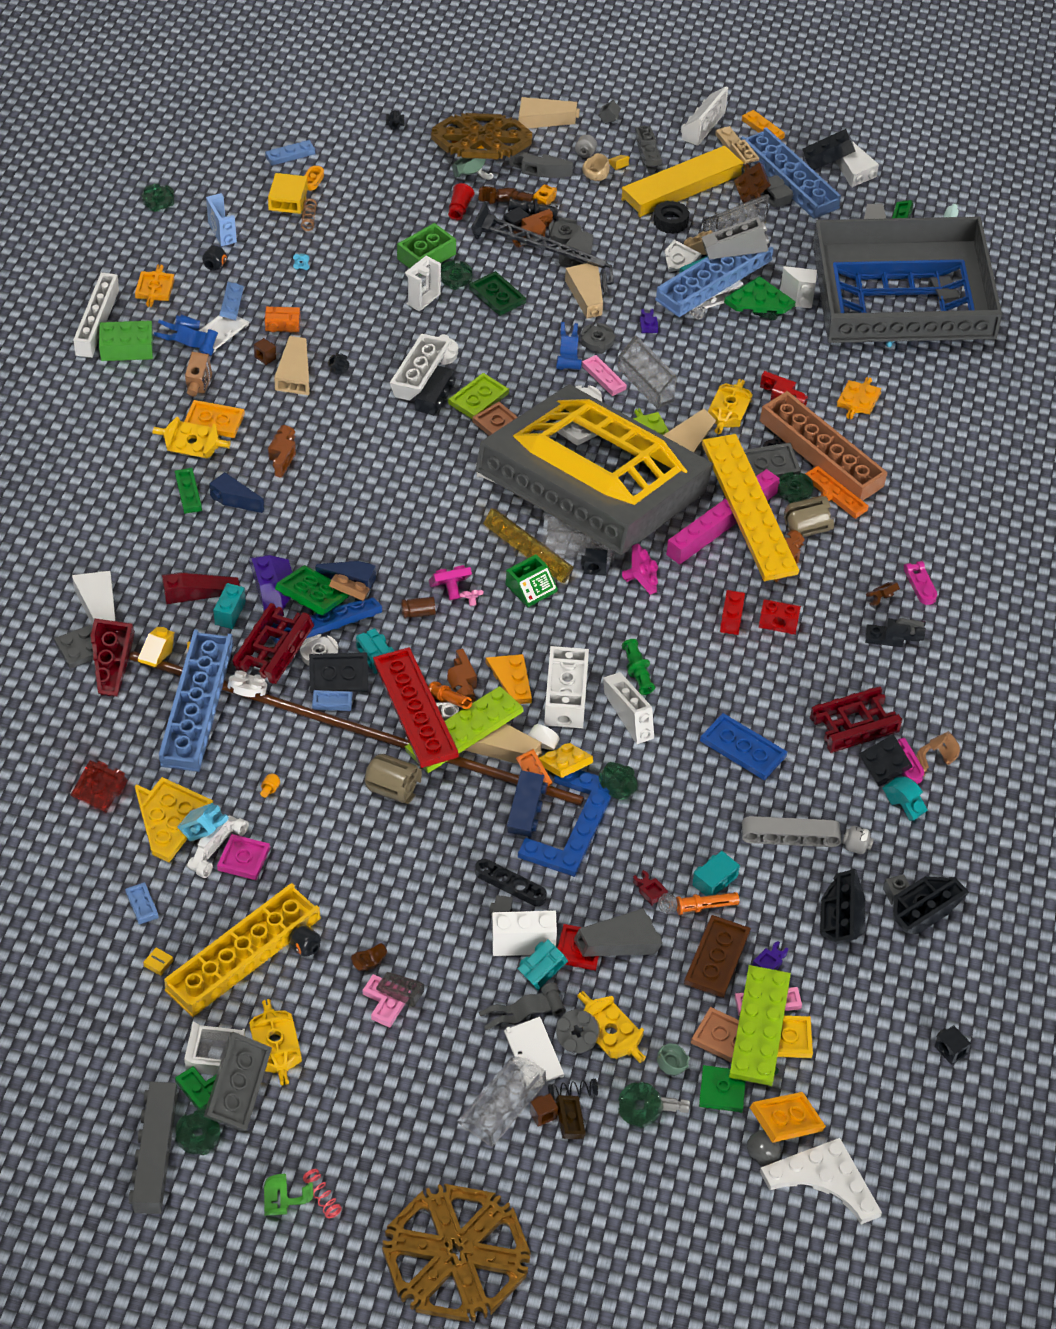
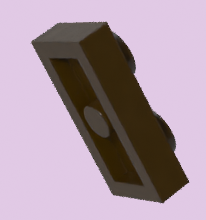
M558 1095L555 1101L558 1106L562 1139H583L586 1133L579 1096Z

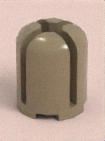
M818 496L788 504L784 511V521L788 532L796 530L803 537L834 529V519H831L829 510L831 506L827 497Z
M378 754L367 766L365 785L371 792L400 803L409 804L416 795L413 793L416 783H421L422 769L387 754Z

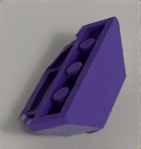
M272 555L250 557L249 563L263 611L267 609L270 603L275 604L276 608L281 607L284 610L291 598L282 595L275 587L277 582L293 573L289 559Z

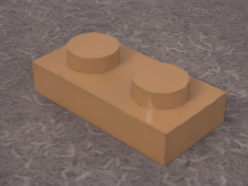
M335 574L329 587L363 601L370 590L365 584L353 582L347 576Z

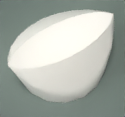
M540 724L534 725L528 733L530 737L542 742L541 748L554 750L559 741V736L553 730Z

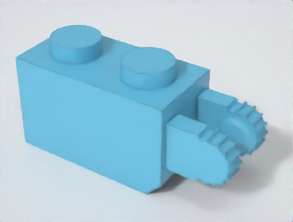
M211 803L191 810L177 827L191 842L212 834L217 827L228 821L229 817L221 813V808L218 805L215 806Z

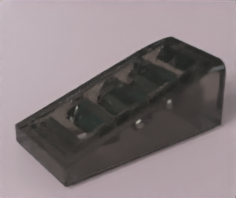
M386 972L376 990L414 1008L424 993V984L417 980ZM391 980L392 982L389 987L385 986L387 981ZM396 983L399 984L396 989L393 988Z

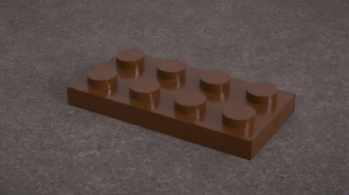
M711 915L685 977L684 985L724 998L750 935L751 928Z

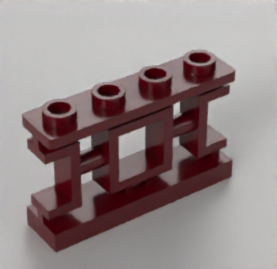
M270 603L267 609L263 611L259 621L254 625L249 636L244 640L239 651L234 655L232 662L236 670L247 672L250 666L260 668L259 673L264 679L268 678L270 683L276 684L314 627L310 615L304 612L302 614L297 612L292 620L283 617L284 612L281 607L276 608L275 604ZM273 623L278 624L277 628H273L271 626L273 625ZM286 627L291 628L289 633L284 631ZM270 636L280 639L274 649L264 646ZM254 652L259 654L257 658L252 657ZM267 656L272 658L270 663L265 661Z
M880 686L869 688L859 693H853L843 698H836L830 702L817 704L812 707L810 719L814 721L815 725L824 723L829 730L825 732L824 741L828 742L827 749L830 753L900 732L902 718L899 714L896 715L895 711L885 713L881 705L884 704L886 696L882 694ZM870 704L873 709L867 710L865 705ZM859 712L863 721L851 724L847 715ZM836 714L838 719L832 720L830 716ZM877 715L879 720L874 722L872 717ZM843 726L845 731L839 732L837 727Z

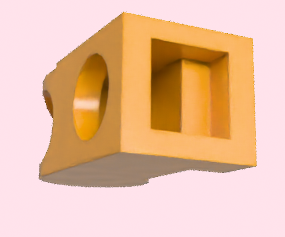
M544 184L533 195V200L537 198L538 204L550 205L556 197L557 188Z

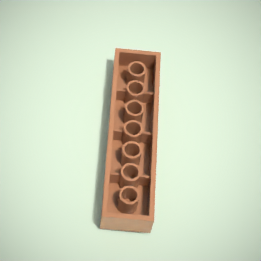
M788 391L762 406L760 416L762 424L784 442L791 443L792 448L813 466H819L862 501L884 487L888 472Z

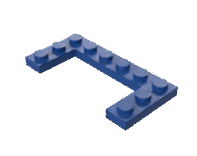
M577 770L563 778L555 775L554 783L589 794L564 850L525 838L518 852V858L575 877L617 787L616 781L582 770Z

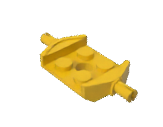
M738 379L736 385L725 383L718 388L708 409V413L716 419L715 424L717 426L714 430L716 434H721L724 427L741 426V420L753 397L750 390L743 388L745 384L743 379L742 381Z
M176 417L166 428L154 426L152 431L153 434L163 436L167 451L206 459L211 457L219 447L229 449L231 441L218 438L216 424L208 427L182 422L179 417ZM192 438L197 439V441L192 444L188 443V441Z
M584 991L580 992L577 998L584 1003V1011L592 1014L599 1023L600 1035L596 1043L610 1058L618 1059L632 1054L639 1063L643 1062L646 1056L638 1049V1045L642 1040L644 1029H638L615 1005L613 996L593 1000ZM611 1027L614 1028L617 1032L614 1034H609L605 1031V1029Z
M267 999V1004L266 1000L262 1001L263 1013L254 1016L249 1022V1027L253 1040L272 1047L265 1071L277 1073L280 1085L284 1086V1080L285 1085L289 1084L287 1071L302 1062L292 1014L285 1010L274 1011L271 1000ZM272 1035H279L281 1037L278 1041L269 1039Z

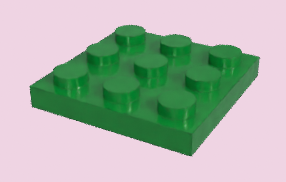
M303 565L277 582L275 587L282 595L296 600L300 605H304L321 615L326 614L350 596L329 587L331 579L306 565Z

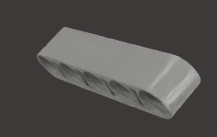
M756 816L745 817L742 820V839L746 843L836 847L841 844L840 823L834 820Z

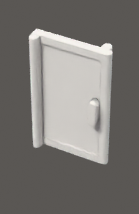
M218 315L199 331L207 333L208 329L218 332L213 346L214 353L217 351V348L240 330L248 327L249 321L238 316L236 320Z
M540 1017L511 1028L507 1027L504 1030L527 1089L558 1077H564L563 1070Z

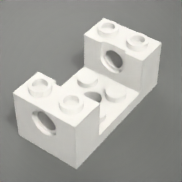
M550 646L545 726L583 728L589 649Z

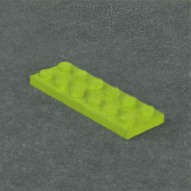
M499 686L473 702L469 709L459 711L444 722L458 752L461 753L524 711L523 707ZM409 743L405 746V750L418 763ZM445 762L427 766L423 769L430 773Z
M749 965L729 1078L768 1086L773 1085L791 973Z

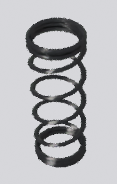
M596 1078L591 1079L589 1089L586 1082L582 1080L580 1083V1090H578L576 1083L572 1081L570 1085V1094L566 1084L562 1082L560 1087V1095L562 1092V1085L564 1084L568 1096H571L572 1083H574L578 1092V1096L581 1097V1086L582 1082H584L588 1091V1095L591 1096L592 1083L594 1096H597V1080ZM554 1083L548 1084V1093L555 1100L553 1085L559 1095L558 1089Z

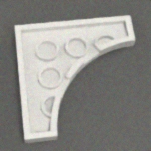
M840 1138L760 1168V1173L769 1190L797 1186L798 1184L813 1186V1189L827 1194L832 1193L840 1198L843 1204L855 1215L860 1224L881 1217L882 1212Z

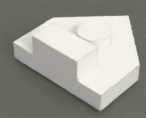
M673 240L665 250L668 272L679 271L682 266L699 260L701 253Z

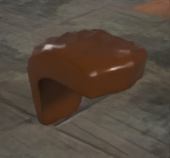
M380 943L366 951L356 952L351 956L352 964L359 971L373 969L385 958L387 949L383 943Z

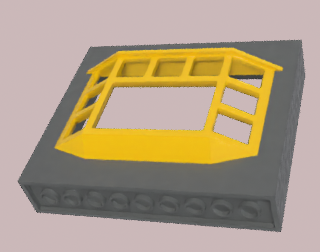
M568 384L480 442L475 471L618 554L623 555L632 548V545L642 541L706 493L713 463ZM573 421L636 457L611 473L549 437ZM641 461H644L658 478L650 485L645 482L634 467ZM627 471L642 488V491L635 496L631 495L619 479Z

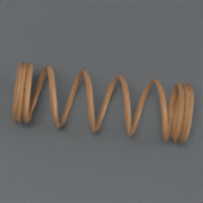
M306 199L304 201L301 228L305 231H311L314 228L317 203L313 199ZM307 201H312L315 203V206L313 208L307 207L308 205H305V203ZM305 211L314 212V215L305 214ZM304 216L314 217V219H305ZM304 222H310L312 224L310 226L313 227L306 229L302 224L306 225Z

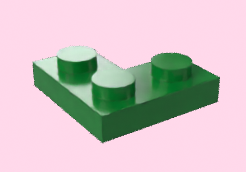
M192 1066L175 1077V1082L201 1113L207 1107L216 1075L205 1081L196 1068Z

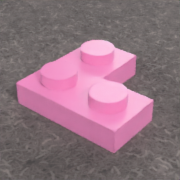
M373 974L363 989V995L379 1002L371 1014V1020L391 1028L411 996V991Z

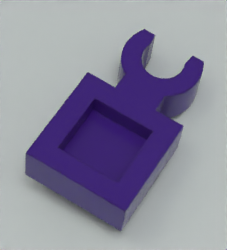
M641 309V333H658L657 317H653V309H650V313H645L644 309Z
M777 941L773 944L772 951L765 948L753 960L752 966L777 970L782 965V959L787 956L788 948L786 947L783 951H779L780 942Z

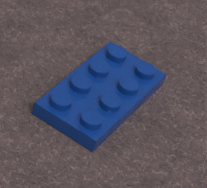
M724 713L700 737V742L764 781L787 757L786 750Z

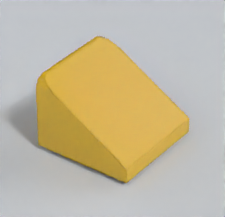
M619 155L608 159L609 164L615 170L629 166V156Z

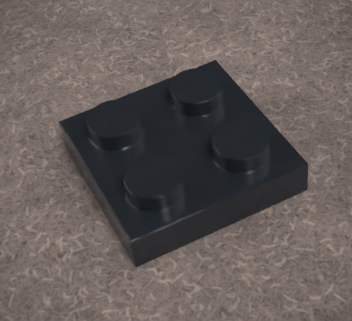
M894 734L859 753L878 786L913 767Z

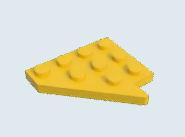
M161 777L151 791L136 784L135 792L151 853L170 863L187 840V837L177 826L191 810L211 804L213 800Z

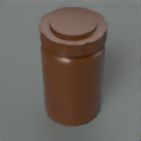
M434 597L402 599L401 613L403 618H407V616L435 615Z

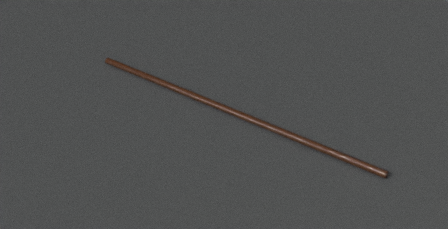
M132 651L129 659L138 662L140 653ZM162 661L156 667H153L181 676L183 667L166 661ZM224 680L222 690L236 694L233 692L234 688L231 687L229 689L227 687L228 681ZM256 693L255 697H246L403 749L409 744L407 739L268 694L260 696L261 693ZM460 756L446 762L514 785L518 784L519 775ZM548 786L545 794L582 806L584 796L553 786Z

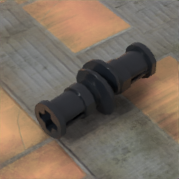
M510 197L508 212L520 207L531 216L532 214L550 209L553 212V220H556L558 205L554 207L542 203L538 204L537 198L533 202H528L525 200L512 199L513 197Z

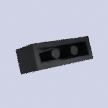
M846 129L802 148L805 159L813 170L856 152L853 141Z
M437 365L422 391L415 397V411L435 416L437 411L441 410L443 400L447 399L450 388H453L456 378L454 377L453 369Z

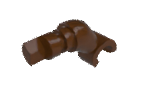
M482 186L479 188L478 201H488L489 204H494L496 201L509 203L510 197H513L512 199L533 201L534 194L520 192L515 188L509 187L496 190L494 187Z

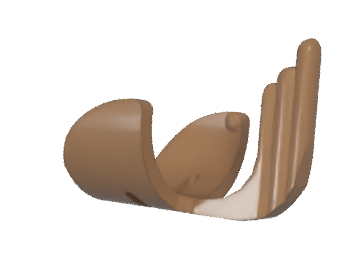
M949 731L931 739L929 744L921 747L917 752L916 757L924 769V777L926 776L925 772L929 768L926 759V753L929 749H939L947 765L951 764L959 756L960 746Z

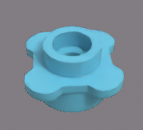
M301 253L293 256L295 260L293 267L296 270L299 268L309 269L308 262L310 257Z

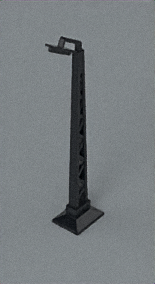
M485 201L471 226L475 239H479L483 232L488 234L492 232L597 267L610 268L611 281H607L606 270L602 273L603 293L607 294V296L608 285L614 284L613 267L606 260L497 219L495 215L490 213ZM496 224L501 225V226L498 227V228H494V226H495ZM509 228L510 233L505 232L504 230Z

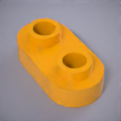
M311 166L304 175L307 176L308 191L315 190L324 178V169L321 166Z

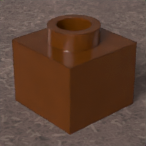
M263 338L254 344V357L263 364L268 365L276 360V346Z
M551 1094L540 1095L530 1102V1114L537 1127L557 1119L558 1106Z

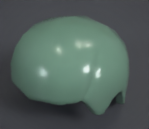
M668 1043L662 1046L657 1053L658 1066L668 1075H680L689 1066L690 1057L686 1055L684 1049L678 1044Z

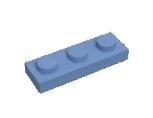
M310 140L265 151V157L271 166L315 154V148Z
M227 282L219 316L236 320L244 286Z

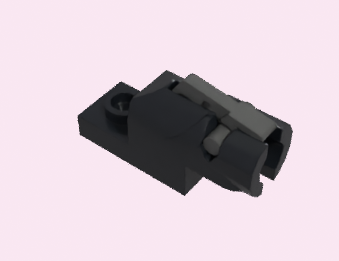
M887 618L886 626L867 624L865 643L903 647L904 640L924 641L926 621Z

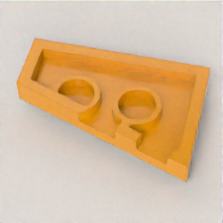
M524 655L487 657L485 663L492 669L494 677L499 680L502 688L519 704L532 703Z

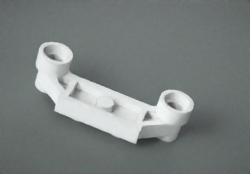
M229 815L228 821L217 827L212 834L200 839L197 844L196 854L188 861L187 867L195 871L198 876L207 878L213 868L212 863L207 860L231 832L243 836L248 830V821Z

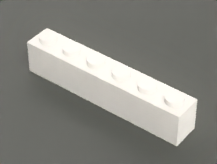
M101 272L73 339L76 356L93 357L99 342L100 322H107L119 292L117 274Z

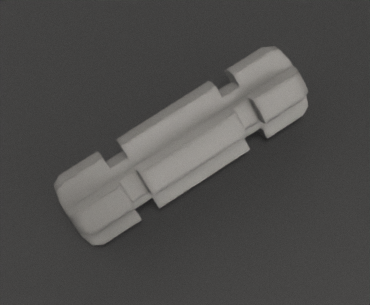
M648 1096L647 1108L656 1109L658 1107L659 1110L674 1112L680 1110V1112L688 1113L690 1101L685 1099L678 1101L676 1098L667 1097L657 1099V1096Z

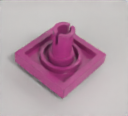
M639 543L632 545V568L622 571L623 579L629 582L636 578L650 595L657 593L658 565L656 561L650 558L646 549H643Z
M465 565L454 567L453 570L448 572L447 569L437 570L429 579V585L434 587L446 584L449 600L459 599L461 597L459 596L457 582L464 581L472 575L471 567L465 568Z

